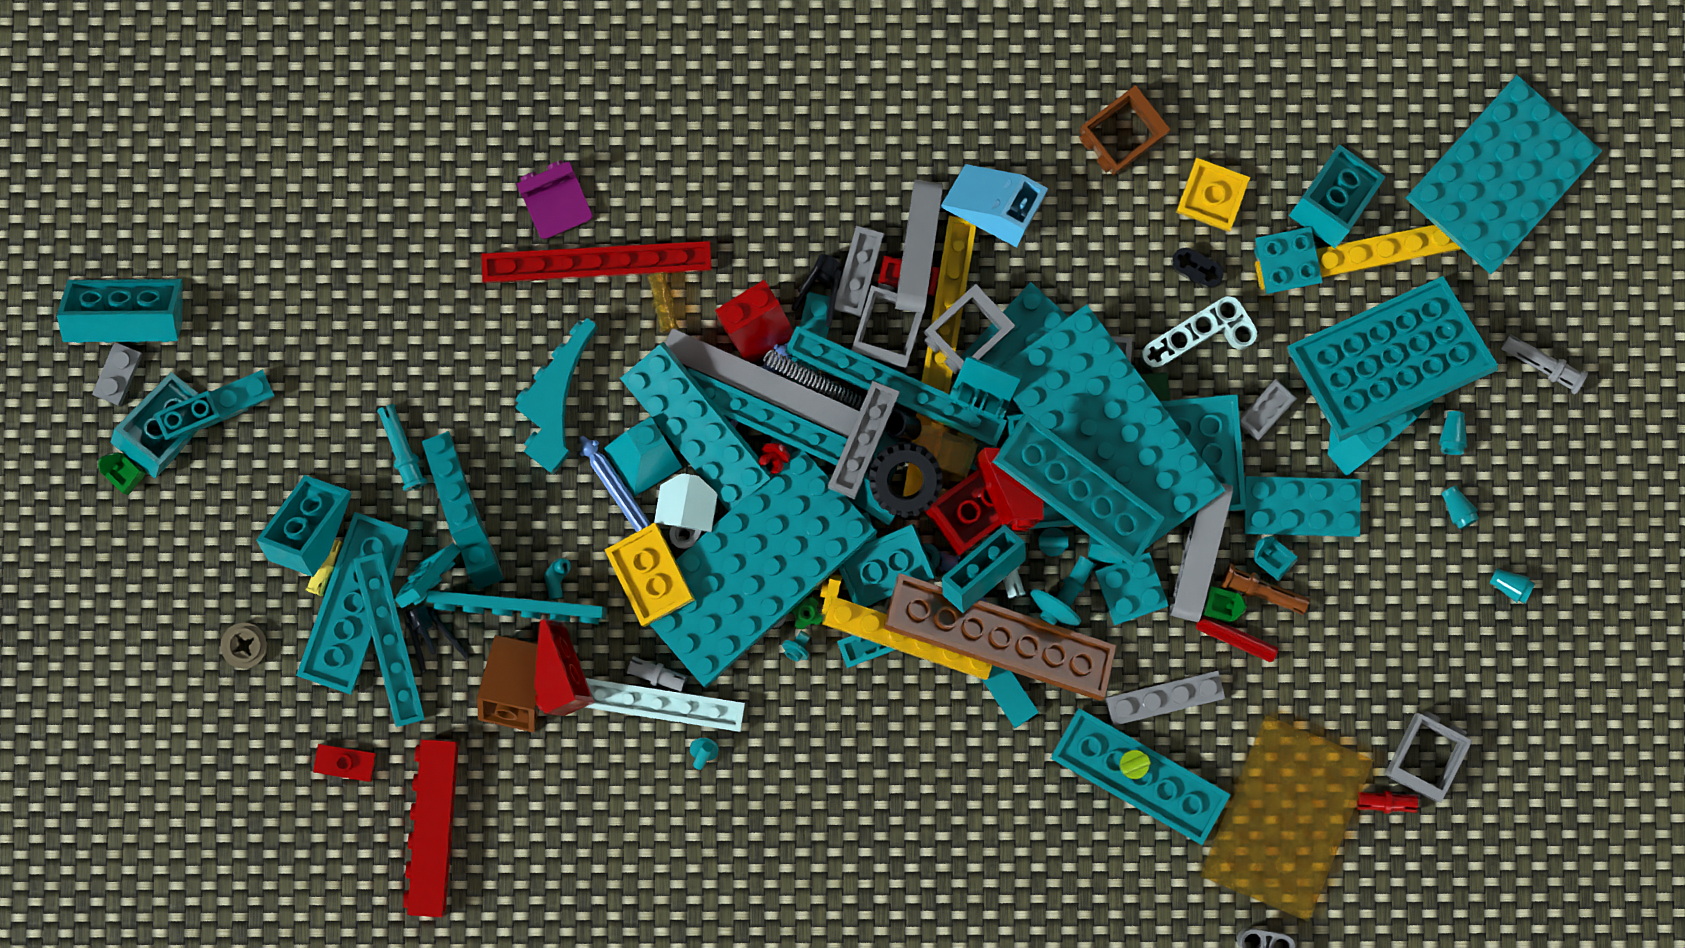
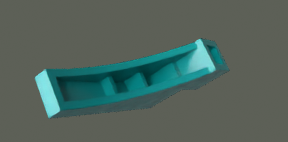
M588 318L584 322L579 320L569 333L572 335L566 344H559L551 355L554 358L548 367L543 365L534 376L536 382L530 389L524 388L515 400L518 402L515 408L541 428L539 433L534 431L525 441L524 445L527 448L524 452L553 475L571 454L566 447L565 439L566 400L577 363L586 345L598 330L597 325Z
M447 431L422 441L450 533L461 551L470 579L477 590L504 580L497 556L467 483L452 436Z

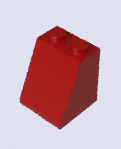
M765 279L715 309L719 322L743 360L752 364L765 357L770 350H775L774 346L776 344L780 346L789 342L794 333L780 303Z
M985 447L975 456V465L1002 525L1011 527L1013 532H1028L1029 528L1035 527L1037 523L1043 520V500L992 462L1001 448Z

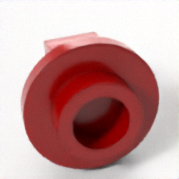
M768 443L762 449L764 455L760 457L759 464L762 466L771 461L772 469L770 474L773 475L781 472L783 462L788 463L790 455L782 444Z

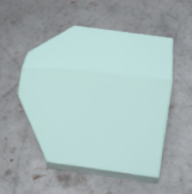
M680 474L660 485L654 522L661 525L712 532L718 494L699 476Z

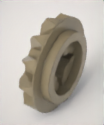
M242 622L234 624L226 630L221 639V652L224 659L230 665L236 668L247 669L258 665L266 656L268 643L264 632L254 624ZM238 635L245 641L254 639L252 644L249 645L251 655L246 651H237L235 653L241 645Z

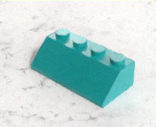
M182 279L67 280L57 312L62 341L76 343L178 341L182 327L183 282Z

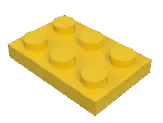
M654 522L605 549L641 626L646 627L695 600L657 523Z

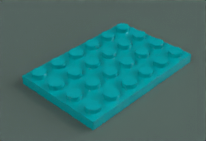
M1516 75L1405 199L1491 275L1602 150Z
M1444 276L1287 346L1289 355L1339 442L1498 371V364Z

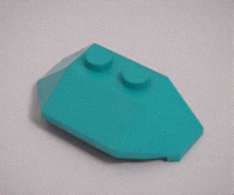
M1431 400L1339 442L1330 427L1327 455L1343 474L1347 476L1407 428L1434 402Z

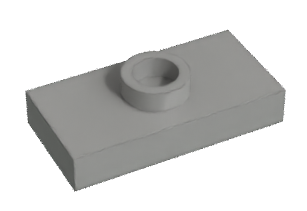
M1275 379L1239 418L1240 426L1258 441L1297 398Z

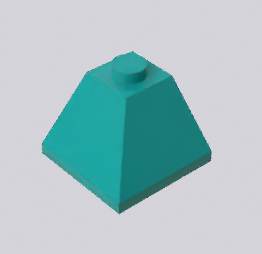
M651 416L624 432L604 448L633 497H636L683 468Z

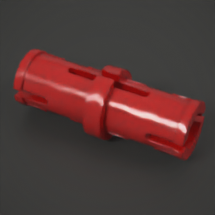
M1358 791L1357 810L1383 811L1384 814H1390L1391 811L1417 813V794H1392L1391 791H1384V793Z

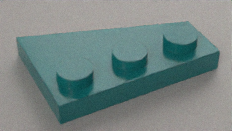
M454 542L416 564L414 567L415 572L409 575V581L402 586L394 599L401 608L412 602L414 605L422 602L429 595L426 590L433 588L442 580L440 574L446 573L455 565L453 559L459 554L460 550Z

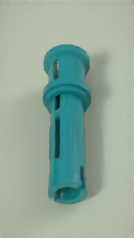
M395 404L386 405L387 411L384 407L379 408L377 412L380 415L396 457L394 467L399 470L404 483L403 491L408 492L423 487L428 481L426 478H423L417 463L419 457L411 452L396 412Z

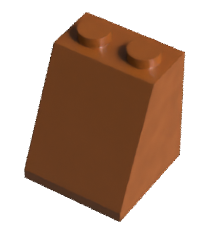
M511 635L494 636L477 695L479 721L535 732L540 711L535 701L537 693L534 687L538 641L529 643L520 641Z

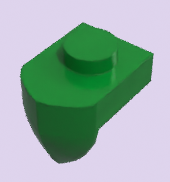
M120 452L106 454L98 460L100 473L122 494L129 495L146 474L134 461Z
M1209 586L1202 615L1232 622L1244 614L1247 609L1246 601L1241 594Z

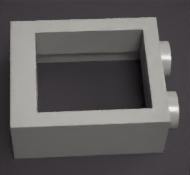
M881 283L878 284V287L871 285L852 351L878 363L906 371L923 313L916 312L903 355L862 343L875 299L893 304L896 303L897 293L894 292V287Z
M977 284L970 288L924 332L927 336L924 340L935 353L939 350L947 358L944 363L955 374L958 371L960 372L964 361L936 331L970 300L999 330L971 357L981 360L1015 328L1012 321Z
M1425 711L1424 715L1415 713L1384 775L1435 802L1441 803L1473 740L1465 737L1467 732L1451 724L1450 728L1440 724L1441 718L1430 712ZM1421 725L1457 743L1436 786L1399 768Z

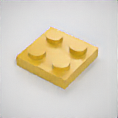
M1196 158L1176 213L1230 232L1250 177Z

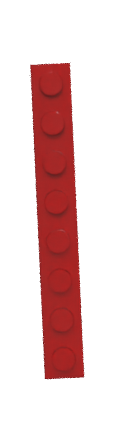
M710 241L481 253L483 283L712 271Z

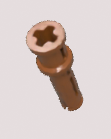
M1232 563L1228 565L1221 582L1222 588H1233L1243 592L1245 597L1256 596L1300 615H1304L1310 601L1308 597L1293 593L1260 579V576L1255 572L1249 574L1239 570Z

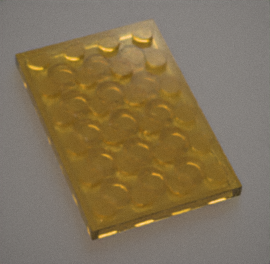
M1265 715L1200 876L1309 921L1358 801L1359 791H1362L1374 760Z

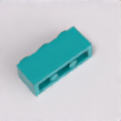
M1003 525L941 578L943 596L964 613L1026 560L1025 541L1009 527Z

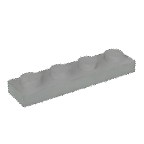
M872 381L828 484V489L853 499L856 498L899 397V391Z
M1213 671L1106 697L1105 699L1111 724L1115 726L1225 699L1219 671Z

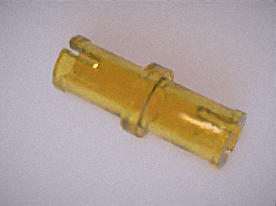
M664 272L652 274L647 278L653 296L651 304L652 308L656 309L660 332H671L672 328L677 330L679 327L673 310L675 302L674 297L670 296L666 274Z

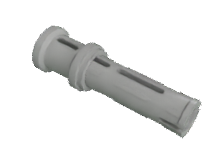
M1512 334L1507 336L1501 347V350L1547 374L1549 381L1553 383L1557 381L1568 387L1574 395L1577 394L1588 375L1586 371L1580 372L1567 365L1566 360L1560 358L1556 360Z

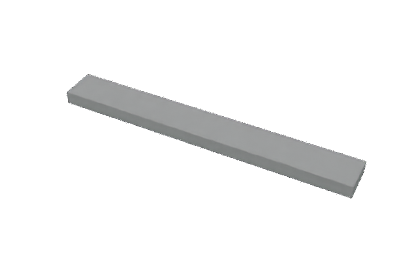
M671 329L665 344L683 366L696 370L816 425L849 438L860 411L676 329Z

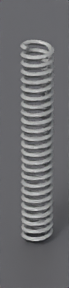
M770 350L765 355L763 361H766L772 352L767 361V366L771 364V368L774 367L775 370L778 369L779 372L782 371L783 374L786 373L787 376L790 375L791 378L794 377L795 380L798 379L799 382L806 383V386L810 385V388L814 387V390L818 389L819 393L822 391V395L826 393V397L830 395L831 399L834 397L835 401L838 399V402L842 401V404L846 403L847 406L854 407V409L860 411L865 400L864 397L861 398L860 395L853 394V391L833 383V381L822 377L821 374L814 373L813 370L810 371L809 368L806 369L805 366L802 367L801 364L798 365L797 362L794 363L793 360L778 354V352H774V350Z

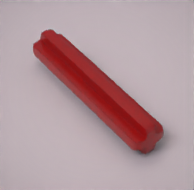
M1201 615L1199 622L1196 623L1198 631L1265 661L1273 662L1277 656L1278 648L1214 618Z

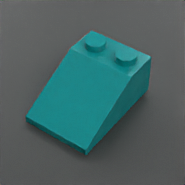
M1339 144L1295 205L1289 217L1305 228L1311 227L1312 233L1336 249L1351 230L1385 179V176Z
M170 372L114 428L110 443L153 478H156L177 457L197 431L166 441L154 413L194 397L198 393L174 373Z
M304 475L256 539L268 561L313 577L330 554L350 500L351 492Z

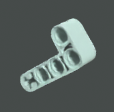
M1226 296L1148 343L1140 354V361L1149 370L1159 369L1219 331L1223 332L1233 348L1243 350L1256 340L1257 330L1241 303L1234 297ZM1221 305H1230L1234 310L1233 317H1224L1220 312ZM1198 319L1206 320L1210 325L1209 332H1199L1196 328V321ZM1243 328L1249 333L1248 342H1240L1236 338L1235 332L1237 329ZM1172 335H1182L1186 340L1185 347H1175L1171 341ZM1165 345L1167 351L1159 356V362L1155 359L1151 361L1148 359L1151 353L1150 349L1153 352H1157Z

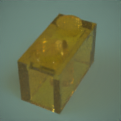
M933 422L930 423V426L923 425L917 445L924 446L933 453L941 470L967 478L978 444L973 442L974 437L962 432H958L957 436L946 433L947 427Z

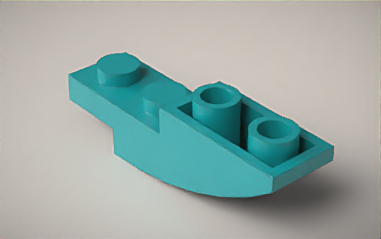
M262 369L211 392L205 391L156 412L154 415L167 441L249 411V408L275 396Z

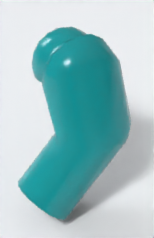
M565 558L554 560L544 574L549 600L564 597L560 582L571 570V563Z

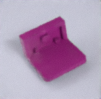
M563 160L556 161L547 166V171L537 174V172L528 173L520 178L521 182L516 183L541 239H549L584 224L593 217L569 161L565 163Z

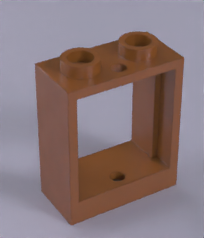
M1135 85L1083 124L1079 130L1081 134L1079 139L1088 150L1093 149L1099 158L1096 160L1100 167L1106 173L1110 171L1115 176L1169 134L1170 128ZM1129 103L1153 136L1116 163L1092 130Z

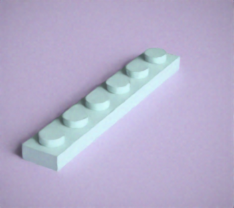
M586 678L595 703L585 708L741 732L745 703Z

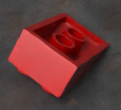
M978 470L939 497L931 505V508L925 511L958 556L1002 524Z
M543 619L540 620L534 683L537 693L535 701L538 708L544 711V714L566 716L595 702L565 623Z

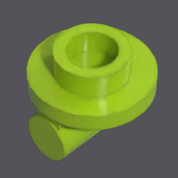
M1130 750L1123 754L1119 766L1124 776L1130 779H1139L1147 773L1151 762L1147 754L1138 750Z

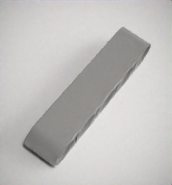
M914 180L895 309L924 313L943 189L942 183Z
M1221 483L1225 491L1193 514L1170 605V616L1199 622L1231 502L1232 485Z

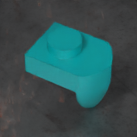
M1272 536L1258 540L1255 545V563L1278 581L1298 561V557Z

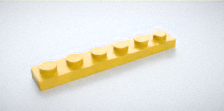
M835 596L831 597L822 625L983 680L988 679L992 667L991 664L885 630L883 627L887 614Z

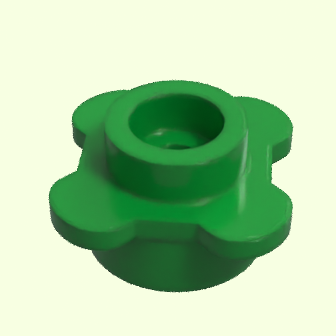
M809 597L807 601L799 603L791 611L795 615V626L798 629L803 630L807 625H819L822 622V615L817 610L818 601L815 598ZM804 611H808L809 615L804 616Z

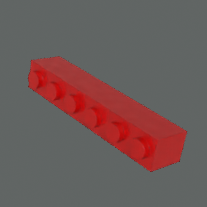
M421 739V745H416L415 762H419L418 774H414L412 790L417 791L416 803H412L410 809V820H414V832H409L408 849L412 850L411 861H407L405 870L406 879H410L409 890L404 891L403 908H408L407 915L441 918L446 916L459 741Z

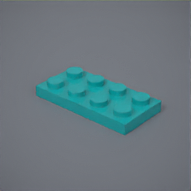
M1244 477L1247 509H1244L1243 534L1360 537L1361 479Z

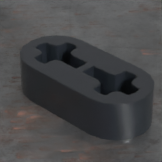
M1181 248L1172 256L1171 265L1173 270L1204 288H1214L1223 279V269L1218 263L1190 248ZM1185 254L1189 255V262L1194 264L1196 268L1189 265L1181 268L1179 266L1180 261L1177 259L1178 256L1184 257ZM1201 268L1208 271L1210 268H1213L1217 280L1205 281L1206 275L1198 271V269Z

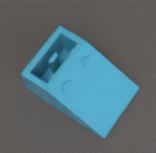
M965 164L943 201L941 208L1017 248L1040 207L1048 188L1021 174Z

